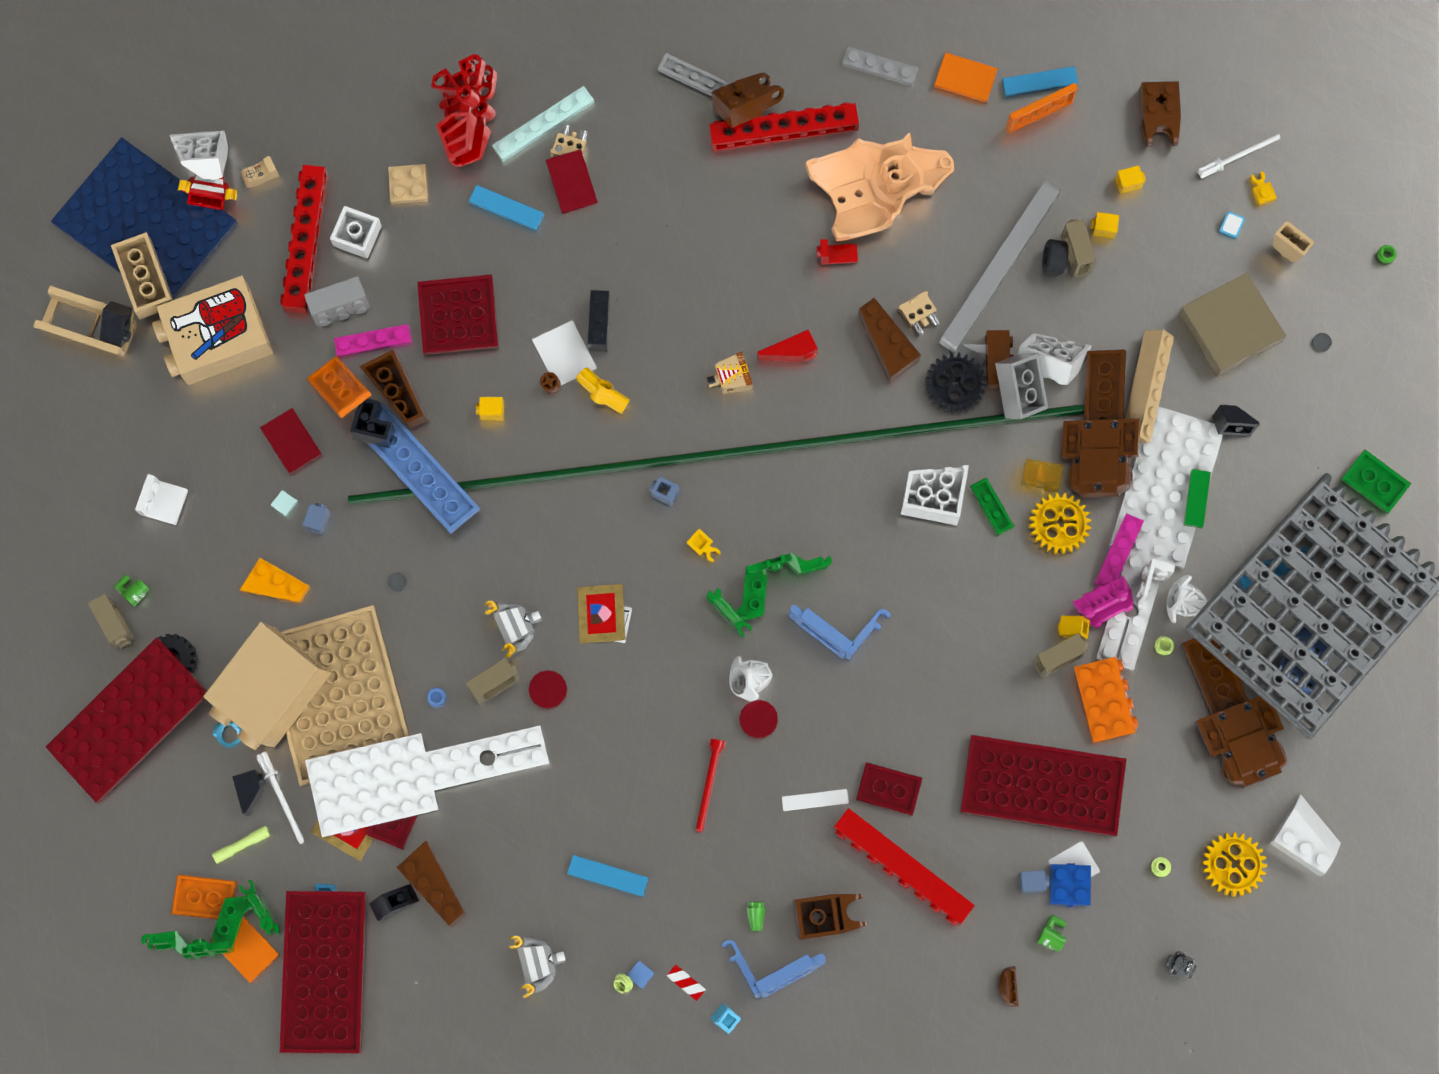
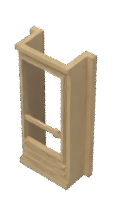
M53 286L49 287L47 293L51 296L50 303L43 320H36L33 325L34 328L124 357L129 342H126L120 348L92 338L98 319L102 316L103 308L107 304ZM59 302L97 314L87 336L50 324ZM131 313V337L137 325V322L134 319V313Z

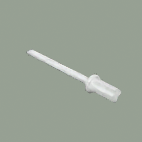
M1280 134L1274 135L1223 160L1216 157L1214 161L1199 167L1197 173L1200 175V178H1204L1217 171L1221 172L1224 170L1223 165L1281 139Z
M262 752L256 756V759L263 771V778H269L296 838L302 844L304 842L303 836L274 776L278 774V771H275L267 752Z

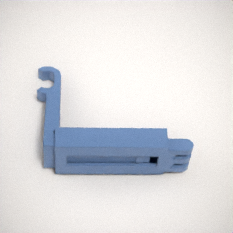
M792 605L788 613L789 618L795 621L802 629L840 658L844 659L845 657L848 660L852 658L874 629H881V624L876 622L880 615H884L886 618L891 617L887 610L880 609L852 642L808 607L803 611L796 605Z
M726 940L721 945L724 948L728 945L733 946L736 954L730 957L729 961L737 962L756 999L759 997L765 998L826 963L824 954H818L811 959L807 954L765 978L756 981L736 943L733 940Z

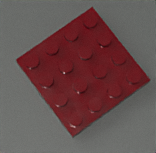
M492 274L417 282L423 355L499 348Z

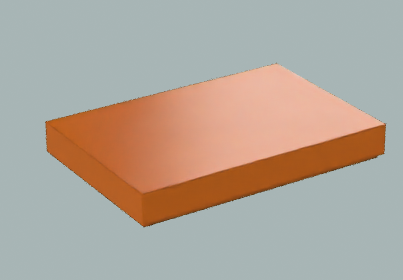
M945 52L934 87L987 104L998 68Z
M177 874L171 914L218 920L224 899L235 897L237 882Z
M244 916L233 946L234 952L223 954L249 983H252L280 956Z

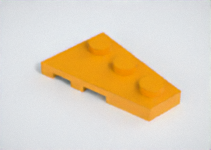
M259 558L240 591L301 603L310 586Z

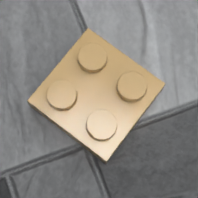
M425 164L388 167L391 204L428 201Z

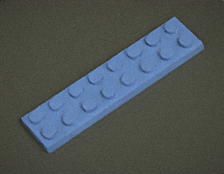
M381 402L382 412L379 420L392 422L395 433L390 448L373 444L369 445L450 534L476 514L480 508L386 405Z

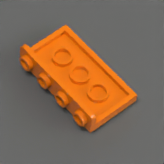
M1117 656L1075 666L1074 670L1093 743L1136 733V728H1139L1137 717L1132 715L1131 709H1134L1132 698L1127 696L1126 690H1129L1127 679L1122 677L1121 671H1124L1122 660H1118Z

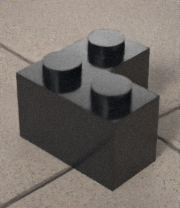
M367 398L358 405L350 433L353 440L390 448L395 429L392 422L379 420L382 412L379 401Z

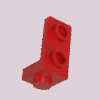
M820 239V246H816L817 257H820L821 265L858 262L857 244L828 245V239Z

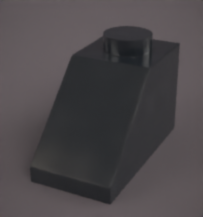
M1220 405L1212 415L1217 432L1222 435L1252 436L1260 425L1259 421L1235 405Z
M255 769L232 776L241 811L245 816L251 814L264 791L262 787L265 784L262 773L259 774Z
M411 884L381 894L369 905L377 921H380L419 902Z

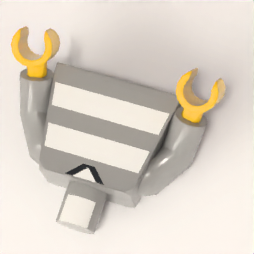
M487 601L483 604V606L490 607V610L485 611V614L489 615L495 612L493 613L494 618L506 643L501 651H509L505 657L510 658L513 653L525 650L535 634L532 624L542 620L538 610L527 614L524 606L515 603Z
M509 937V939L515 941V945L509 946V948H517L526 982L525 985L520 987V990L524 988L528 992L523 997L527 998L533 993L546 989L554 980V974L557 973L555 965L566 962L564 950L552 953L550 945L534 937Z

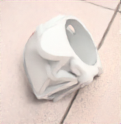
M1190 575L1182 576L1169 590L1166 606L1172 623H1176V614L1183 617L1196 616L1207 603L1205 595L1188 583L1192 579Z
M736 656L729 675L732 692L736 696L748 701L757 700L759 698L758 693L767 687L773 676L768 663L752 660L742 662L741 656ZM739 677H741V686L739 685Z

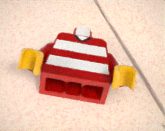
M196 174L195 177H190L187 181L180 180L178 190L189 193L187 204L223 210L225 200L233 199L236 201L237 190L230 189L229 185L224 182V176L211 180L203 179Z

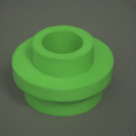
M1384 245L1379 248L1377 256L1382 263L1389 264L1395 260L1397 253L1394 247ZM1384 253H1388L1389 257H1385Z

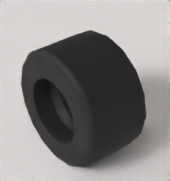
M1049 239L1046 242L1042 257V268L1045 273L1059 275L1064 273L1069 253L1066 241Z

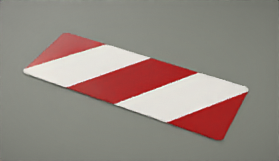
M677 965L667 974L669 979L696 1001L706 991L704 987Z

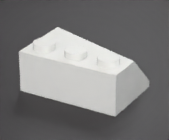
M225 131L169 135L183 166L203 179L216 180L223 177L228 155Z
M1033 333L1020 345L1018 354L1039 353L1043 378L1055 380L1058 384L1068 385L1081 371L1087 358V351H1090L1092 345L1085 344L1084 347L1076 346L1073 341L1068 340V342L1061 343L1054 337Z
M969 465L957 468L945 467V469L909 471L901 515L957 525L960 518Z
M1300 794L1269 844L1318 876H1322L1327 872L1335 859L1341 843Z

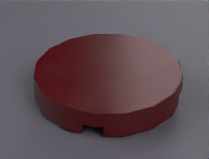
M550 670L536 674L530 681L528 689L534 704L548 710L557 708L565 700L568 690L564 678L557 672Z
M763 700L751 701L741 710L739 716L740 726L749 737L764 739L775 731L778 724V715L775 708L769 702Z

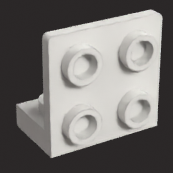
M148 474L135 510L142 516L176 525L188 490L159 481L155 476Z
M1152 559L1149 564L1146 563L1140 579H1143V582L1138 586L1136 597H1139L1138 603L1142 604L1147 598L1152 576L1153 579L1158 581L1168 580L1174 573V564Z

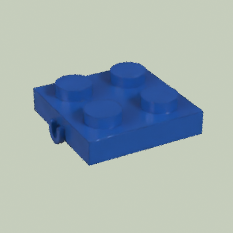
M1067 863V865L1051 864L1050 904L1066 905V907H1074V905L1090 906L1091 865H1075V863Z

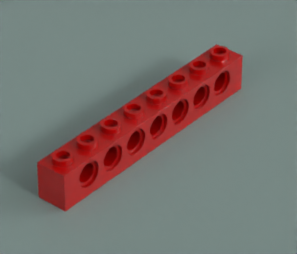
M844 102L837 106L825 105L822 108L816 109L809 107L802 111L789 110L781 114L776 112L769 113L767 116L756 117L733 128L722 120L709 124L713 151L859 130L856 103ZM840 115L843 119L837 120L834 117ZM823 118L825 121L820 123L816 119ZM803 120L806 124L800 125L797 122ZM781 123H786L788 127L782 128L779 125ZM768 126L770 129L762 130L761 127ZM745 128L752 130L750 133L743 132ZM726 131L733 132V134L730 136L725 135L724 133Z
M303 165L302 171H299L298 181L300 182V187L296 189V199L298 201L297 206L293 208L295 221L291 224L290 229L292 234V241L288 243L290 255L289 259H286L285 262L287 276L283 277V287L285 289L284 294H281L280 305H282L285 312L308 314V304L304 294L310 293L328 175L326 168L323 166ZM309 184H315L312 189L307 188ZM308 201L313 202L310 206H304ZM304 219H310L307 224H302ZM302 236H307V237H308V238H307L305 241H303V242L299 241V239H300ZM299 254H305L304 258L296 259ZM298 271H301V272H302V275H301V276H299V277H294V274H295L296 272H298ZM295 289L300 290L296 295L291 294Z

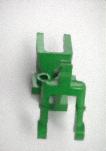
M789 553L746 566L742 605L736 611L731 606V603H728L721 595L722 593L719 588L716 589L714 595L709 590L706 598L710 603L715 604L721 611L720 613L734 625L738 634L743 638L745 635L741 631L742 627L745 626L749 631L752 630L749 623L744 621L764 615L767 570H770V573L781 570L783 565L786 564L797 576L826 569L832 563V559L828 556L825 560L822 557L805 561L794 553Z
M248 880L251 886L249 890H245L242 885L239 886L241 892L246 896L224 899L212 934L211 943L204 939L193 940V943L188 944L185 938L177 931L145 934L142 936L141 942L143 945H146L149 939L148 949L153 950V946L156 945L159 951L175 949L185 959H200L202 956L210 955L211 957H216L217 954L234 952L233 946L243 916L248 910L253 909V913L257 915L260 921V928L265 930L268 936L271 935L272 929L278 935L280 927L274 923L269 915V910L266 909L261 898L258 896L254 882Z

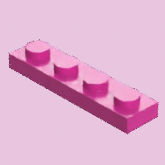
M408 324L334 338L338 358L412 344Z
M1126 513L1095 584L1101 586L1107 584L1110 580L1114 581L1119 578L1144 520Z

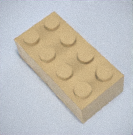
M147 232L111 245L134 312L139 319L158 313L156 306L173 301L154 245Z

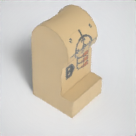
M270 156L263 158L264 161L241 171L246 187L252 188L279 177Z

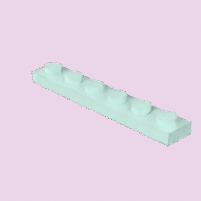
M583 86L493 144L492 147L502 162H504L592 105L594 99Z

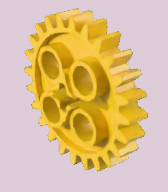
M1058 493L1055 494V498L1049 494L1047 500L1041 498V504H1035L1037 510L1032 509L1031 511L1034 516H1031L1029 521L1034 523L1030 524L1029 528L1034 529V531L1030 535L1037 536L1034 541L1035 543L1042 542L1040 548L1047 546L1046 552H1049L1052 548L1055 555L1058 550H1061L1062 555H1064L1066 549L1069 553H1072L1073 547L1078 550L1080 548L1079 543L1084 545L1086 542L1083 538L1089 537V534L1085 531H1090L1092 528L1087 525L1092 520L1086 518L1090 512H1084L1083 510L1086 505L1079 506L1080 499L1074 502L1073 495L1067 499L1066 493L1063 494L1062 498ZM1070 510L1073 513V517L1065 516L1064 511ZM1045 512H1052L1054 518L1048 519L1045 516ZM1058 520H1060V522L1063 524L1062 527H1060L1059 524H1056ZM1044 523H1045V524H1053V525H1049V526H1043ZM1066 529H1073L1075 531V535L1069 536L1066 533ZM1047 531H1055L1056 537H1049Z
M1236 832L1232 834V837H1230L1229 833H1225L1224 839L1220 835L1217 836L1218 842L1212 840L1211 844L1213 847L1207 846L1206 850L1209 853L1202 855L1207 859V861L1201 862L1202 865L1207 866L1202 872L1209 874L1205 880L1212 879L1210 886L1217 885L1216 892L1224 889L1225 896L1228 895L1229 891H1231L1232 897H1235L1237 892L1240 896H1244V890L1248 894L1251 893L1250 887L1257 889L1256 882H1263L1259 876L1266 875L1262 871V868L1267 867L1266 864L1262 863L1266 856H1260L1263 849H1256L1258 842L1251 844L1252 837L1245 840L1244 833L1239 838ZM1232 845L1236 846L1239 850L1236 856L1230 852ZM1217 859L1224 861L1225 866L1223 869L1216 866ZM1245 860H1249L1252 863L1253 867L1251 870H1247L1244 867ZM1233 861H1237L1235 868L1231 867ZM1241 872L1245 873L1247 878H1244ZM1231 873L1238 876L1237 884L1231 882Z

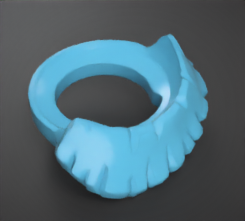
M231 721V723L229 724L230 726H233V728L237 731V734H239L242 730L233 721ZM218 722L213 728L212 735L217 737L218 742L225 747L236 746L241 740L237 737L233 743L225 742L222 738V733L226 726Z

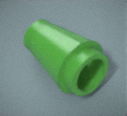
M748 902L746 909L750 930H762L766 909L764 902Z

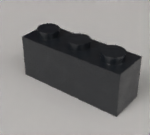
M590 290L589 351L608 352L609 291Z

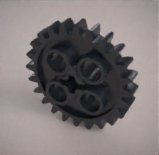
M952 352L949 358L943 355L942 361L937 358L935 361L937 365L931 364L930 368L932 370L927 371V375L930 376L925 378V382L929 383L925 386V389L930 390L927 396H934L931 402L938 401L937 408L943 405L944 412L948 408H951V413H954L955 409H958V412L961 413L962 408L969 411V405L975 408V401L981 402L980 396L985 394V391L982 389H985L987 384L982 382L986 381V377L981 376L984 373V369L978 370L980 363L973 364L975 358H972L970 361L967 360L968 354L964 358H961L960 352H958L957 357H954ZM959 367L962 372L955 373L952 368ZM940 378L946 379L947 384H945V385L940 384V383L938 382V379H940ZM953 381H954V382L959 381V385H958V384H954V385H953L952 382H953ZM970 381L974 384V387L968 388L964 383ZM950 393H957L959 395V398H951Z

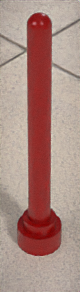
M710 739L709 747H711L710 751L712 753L696 825V831L699 833L704 829L719 753H722V750L725 748L726 742L722 740Z

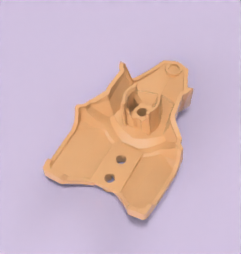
M908 133L904 139L884 145L863 141L858 138L852 146L845 150L808 160L805 168L809 178L831 197L837 211L832 233L836 241H844L876 233L890 227L894 218L900 214L905 200L917 193L933 195L939 185L954 172V162L945 150H930L912 146L911 135ZM839 199L845 200V202H844V203H840V202H838V200H839Z

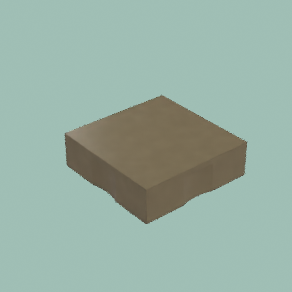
M1248 273L1186 304L1179 312V316L1192 337L1199 343L1204 357L1217 377L1239 366L1246 359L1259 355L1282 343L1286 337V334Z

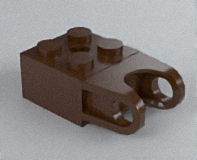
M764 72L758 73L712 91L713 110L733 128L763 115L766 109L779 103L784 96V89L779 85L769 86L771 83L770 76ZM766 78V81L761 85L760 80ZM779 91L778 96L772 98L773 93Z
M1179 81L1142 82L1139 88L1140 125L1142 126L1146 146L1151 147L1153 136L1157 132L1166 133L1172 146H1177L1181 122Z
M830 894L793 900L798 940L841 934L867 926L866 921H853L847 915L848 905L853 901L863 899L862 894ZM815 911L821 916L817 923L812 919Z

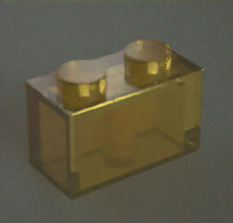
M1026 458L1021 485L1031 490L1041 488L1045 492L1055 493L1061 487L1064 465Z

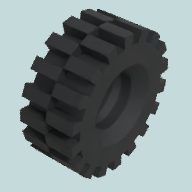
M165 634L166 637H157L171 652H176L181 663L194 674L195 671L193 669L197 667L196 659H198V655L195 653L196 649L192 644L178 634Z

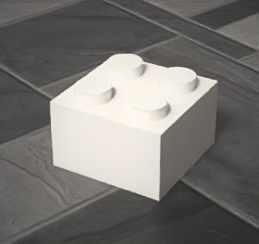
M344 206L330 241L333 247L368 259L382 225L379 218Z

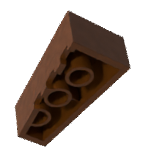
M875 298L859 308L858 316L878 355L881 366L885 370L888 381L891 383L920 361L921 354Z
M394 350L359 366L408 426L413 429L429 421L404 365Z
M427 841L422 843L396 867L451 928L466 915Z

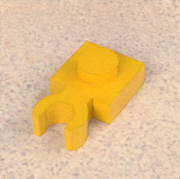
M1263 171L1259 173L1260 180H1257L1254 174L1250 176V182L1256 186L1252 188V192L1258 207L1274 202L1277 199L1271 182L1265 183V173Z
M700 529L686 542L699 556L704 552L707 560L710 562L714 561L710 557L712 551L718 555L721 553L718 548L710 546L713 541Z

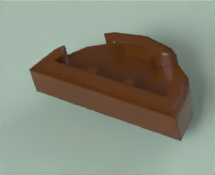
M1015 966L1007 967L1001 972L998 984L1003 1001L1012 1007L1019 1006Z

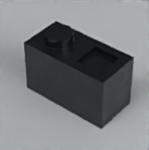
M110 301L103 308L99 341L120 348L126 342H129L131 338V307Z

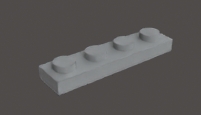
M847 47L842 66L911 87L918 67L852 47Z
M668 53L665 54L658 67L659 72L712 96V91L731 84Z

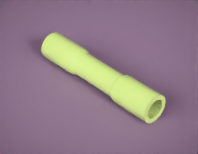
M263 826L239 841L212 853V856L218 864L242 849L264 840L270 836L267 827Z

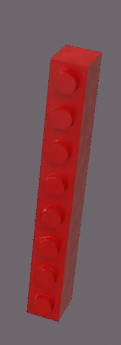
M848 808L834 826L835 834L840 839L845 840L846 838L851 842L850 846L860 853L862 850L867 854L866 858L871 863L880 864L883 867L882 871L890 877L894 875L899 879L898 883L905 889L909 887L915 891L913 894L921 901L924 899L930 903L929 907L938 914L941 911L946 915L945 919L953 926L955 924L960 926L975 905L851 809Z

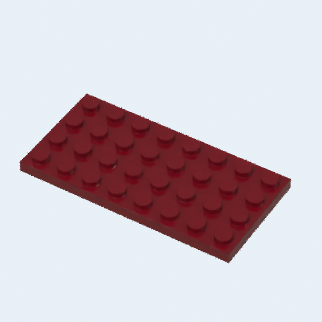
M156 637L45 747L95 803H99L205 699L203 696L206 694L207 689L169 648Z
M971 735L960 813L1117 837L1127 759Z
M286 891L279 1053H361L366 892Z

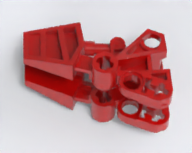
M472 54L458 61L461 71L452 75L445 68L432 78L431 87L442 91V97L445 98L439 103V108L444 111L445 119L439 122L436 127L449 161L457 167L482 159L491 130L485 124L495 117L494 108L486 101H489L494 96L497 73L493 67L485 65L484 59L478 54ZM444 77V83L441 86L436 85L437 80ZM484 88H489L488 93L485 96H482V90Z

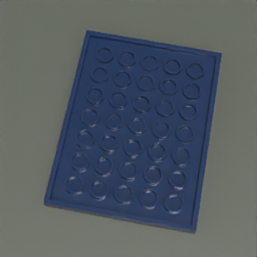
M122 137L51 220L53 225L119 273L120 270L111 245L147 232L154 245L173 300L238 222L223 210L187 204L189 193L178 190L180 179Z

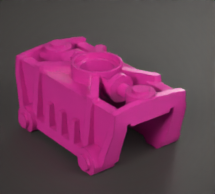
M1123 575L1114 581L1110 580L1107 584L1096 587L1092 592L1083 594V597L1072 601L1079 614L1090 620V626H1093L1095 629L1110 618L1124 611L1129 612L1134 609L1132 590Z

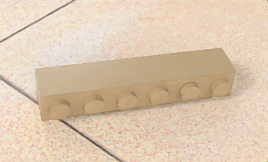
M1146 330L1144 332L1125 419L1139 418L1141 421L1140 443L1151 442L1170 352L1173 346L1174 336L1165 330Z

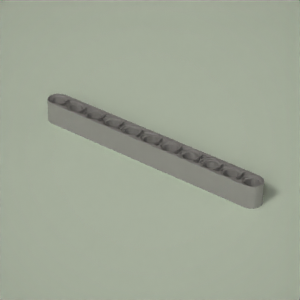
M1047 180L1043 182L939 341L940 345L956 353L1058 198L1062 189Z

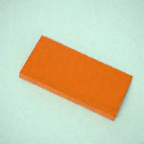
M1076 83L1010 113L1006 125L1007 132L1012 133L1073 104L1078 90Z
M337 356L306 378L340 418H343L371 396L369 390Z

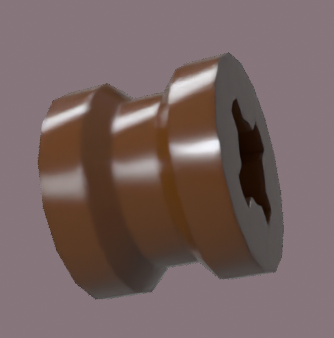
M547 372L541 376L540 385L545 392L553 394L559 391L561 382L556 374Z

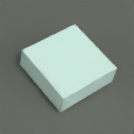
M282 490L271 506L287 517L298 501Z

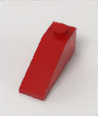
M808 329L758 351L757 359L758 361L802 362L805 360L807 362L816 357L818 348Z

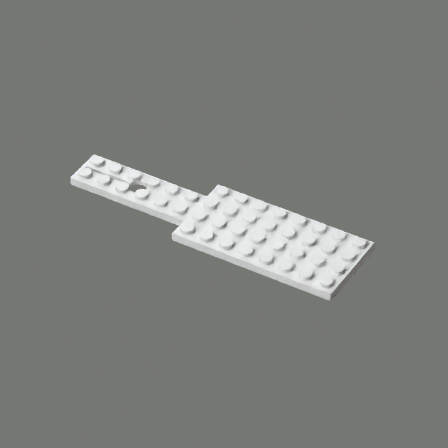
M1158 406L1151 442L1140 443L1139 457L1135 458L1132 468L1133 483L1129 490L1125 492L1109 547L1112 546L1126 513L1144 520L1121 572V575L1125 577L1132 590L1134 605L1138 608V614L1134 618H1129L1122 612L1107 620L1095 659L1097 661L1117 656L1118 660H1122L1125 670L1134 671L1160 581L1153 579L1152 576L1147 598L1142 604L1138 603L1139 597H1136L1138 586L1143 582V579H1140L1142 569L1152 559L1174 564L1175 568L1182 570L1185 567L1196 529L1195 527L1183 526L1190 472L1192 469L1211 472L1212 475L1223 437L1222 434H1218L1214 423Z

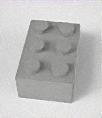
M358 276L304 294L311 316L317 326H327L332 321L347 319L349 315L355 313L362 314L370 308Z
M1021 353L995 363L1005 418L1023 419L1048 409L1039 353Z

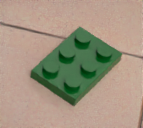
M1366 449L1363 450L1341 479L1386 514L1390 513L1411 485L1409 481Z

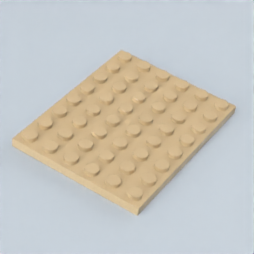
M374 605L281 631V633L331 672L330 676L286 732L300 786L310 784L305 760L409 736Z

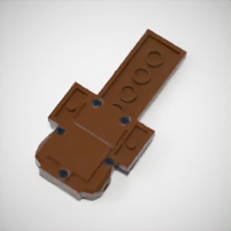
M1125 349L1087 351L1084 420L1064 421L1062 458L1072 459L1069 484L1071 489L1079 493L1082 498L1120 497V494L1128 491L1133 483V472L1128 458L1139 457L1141 421L1139 418L1123 419L1126 371Z
M1195 638L1183 642L1181 645L1211 715L1195 722L1210 757L1221 754L1222 772L1225 779L1232 785H1242V788L1282 773L1281 769L1287 764V757L1284 748L1274 734L1284 730L1277 711L1260 696L1249 700L1240 678ZM1214 640L1210 641L1218 649L1221 648ZM1226 653L1225 655L1231 660L1230 655Z

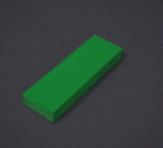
M1191 470L1183 526L1203 529L1211 472Z
M987 477L970 485L969 488L997 536L1015 527Z

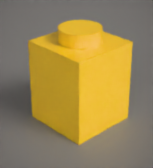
M1140 166L1118 170L1115 176L1120 194L1140 190L1144 182H1146L1145 173L1141 171Z
M1097 212L1095 218H1092L1090 223V229H1093L1092 236L1115 239L1119 215Z
M480 397V402L476 403V414H479L481 420L504 421L503 397Z
M1061 616L1058 623L1059 635L1068 639L1079 633L1081 637L1088 639L1090 620L1083 616Z

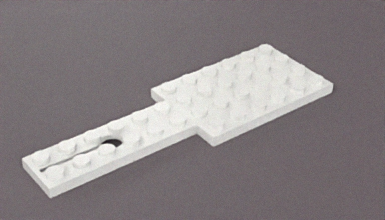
M541 726L425 752L422 734L419 733L305 760L322 837L439 810L434 792L436 790L549 764ZM485 750H490L495 755L494 763L489 766L483 765L480 762V754Z

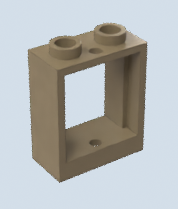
M1071 219L1065 223L1061 238L1062 241L1068 243V262L1073 277L1091 273L1096 258L1084 219Z
M106 594L90 601L88 605L109 643L118 650L131 646V642L135 641L115 602Z
M1078 633L1037 654L1033 662L1043 678L1083 658L1089 646L1086 639Z
M504 658L466 682V685L478 704L481 705L519 680L517 677L519 672L512 660L508 662Z

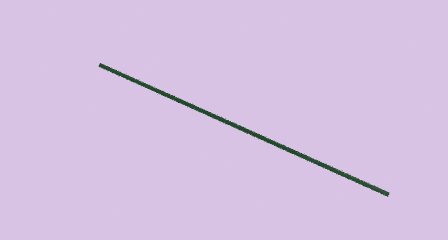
M1084 404L1048 408L1023 419L1005 418V414L456 483L464 491L1084 414L1085 407ZM409 488L350 495L348 496L349 505L416 496Z

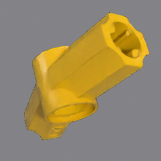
M588 367L579 372L576 377L577 381L591 393L590 398L594 402L606 404L620 414L623 413L630 399L614 390L610 382L600 379Z

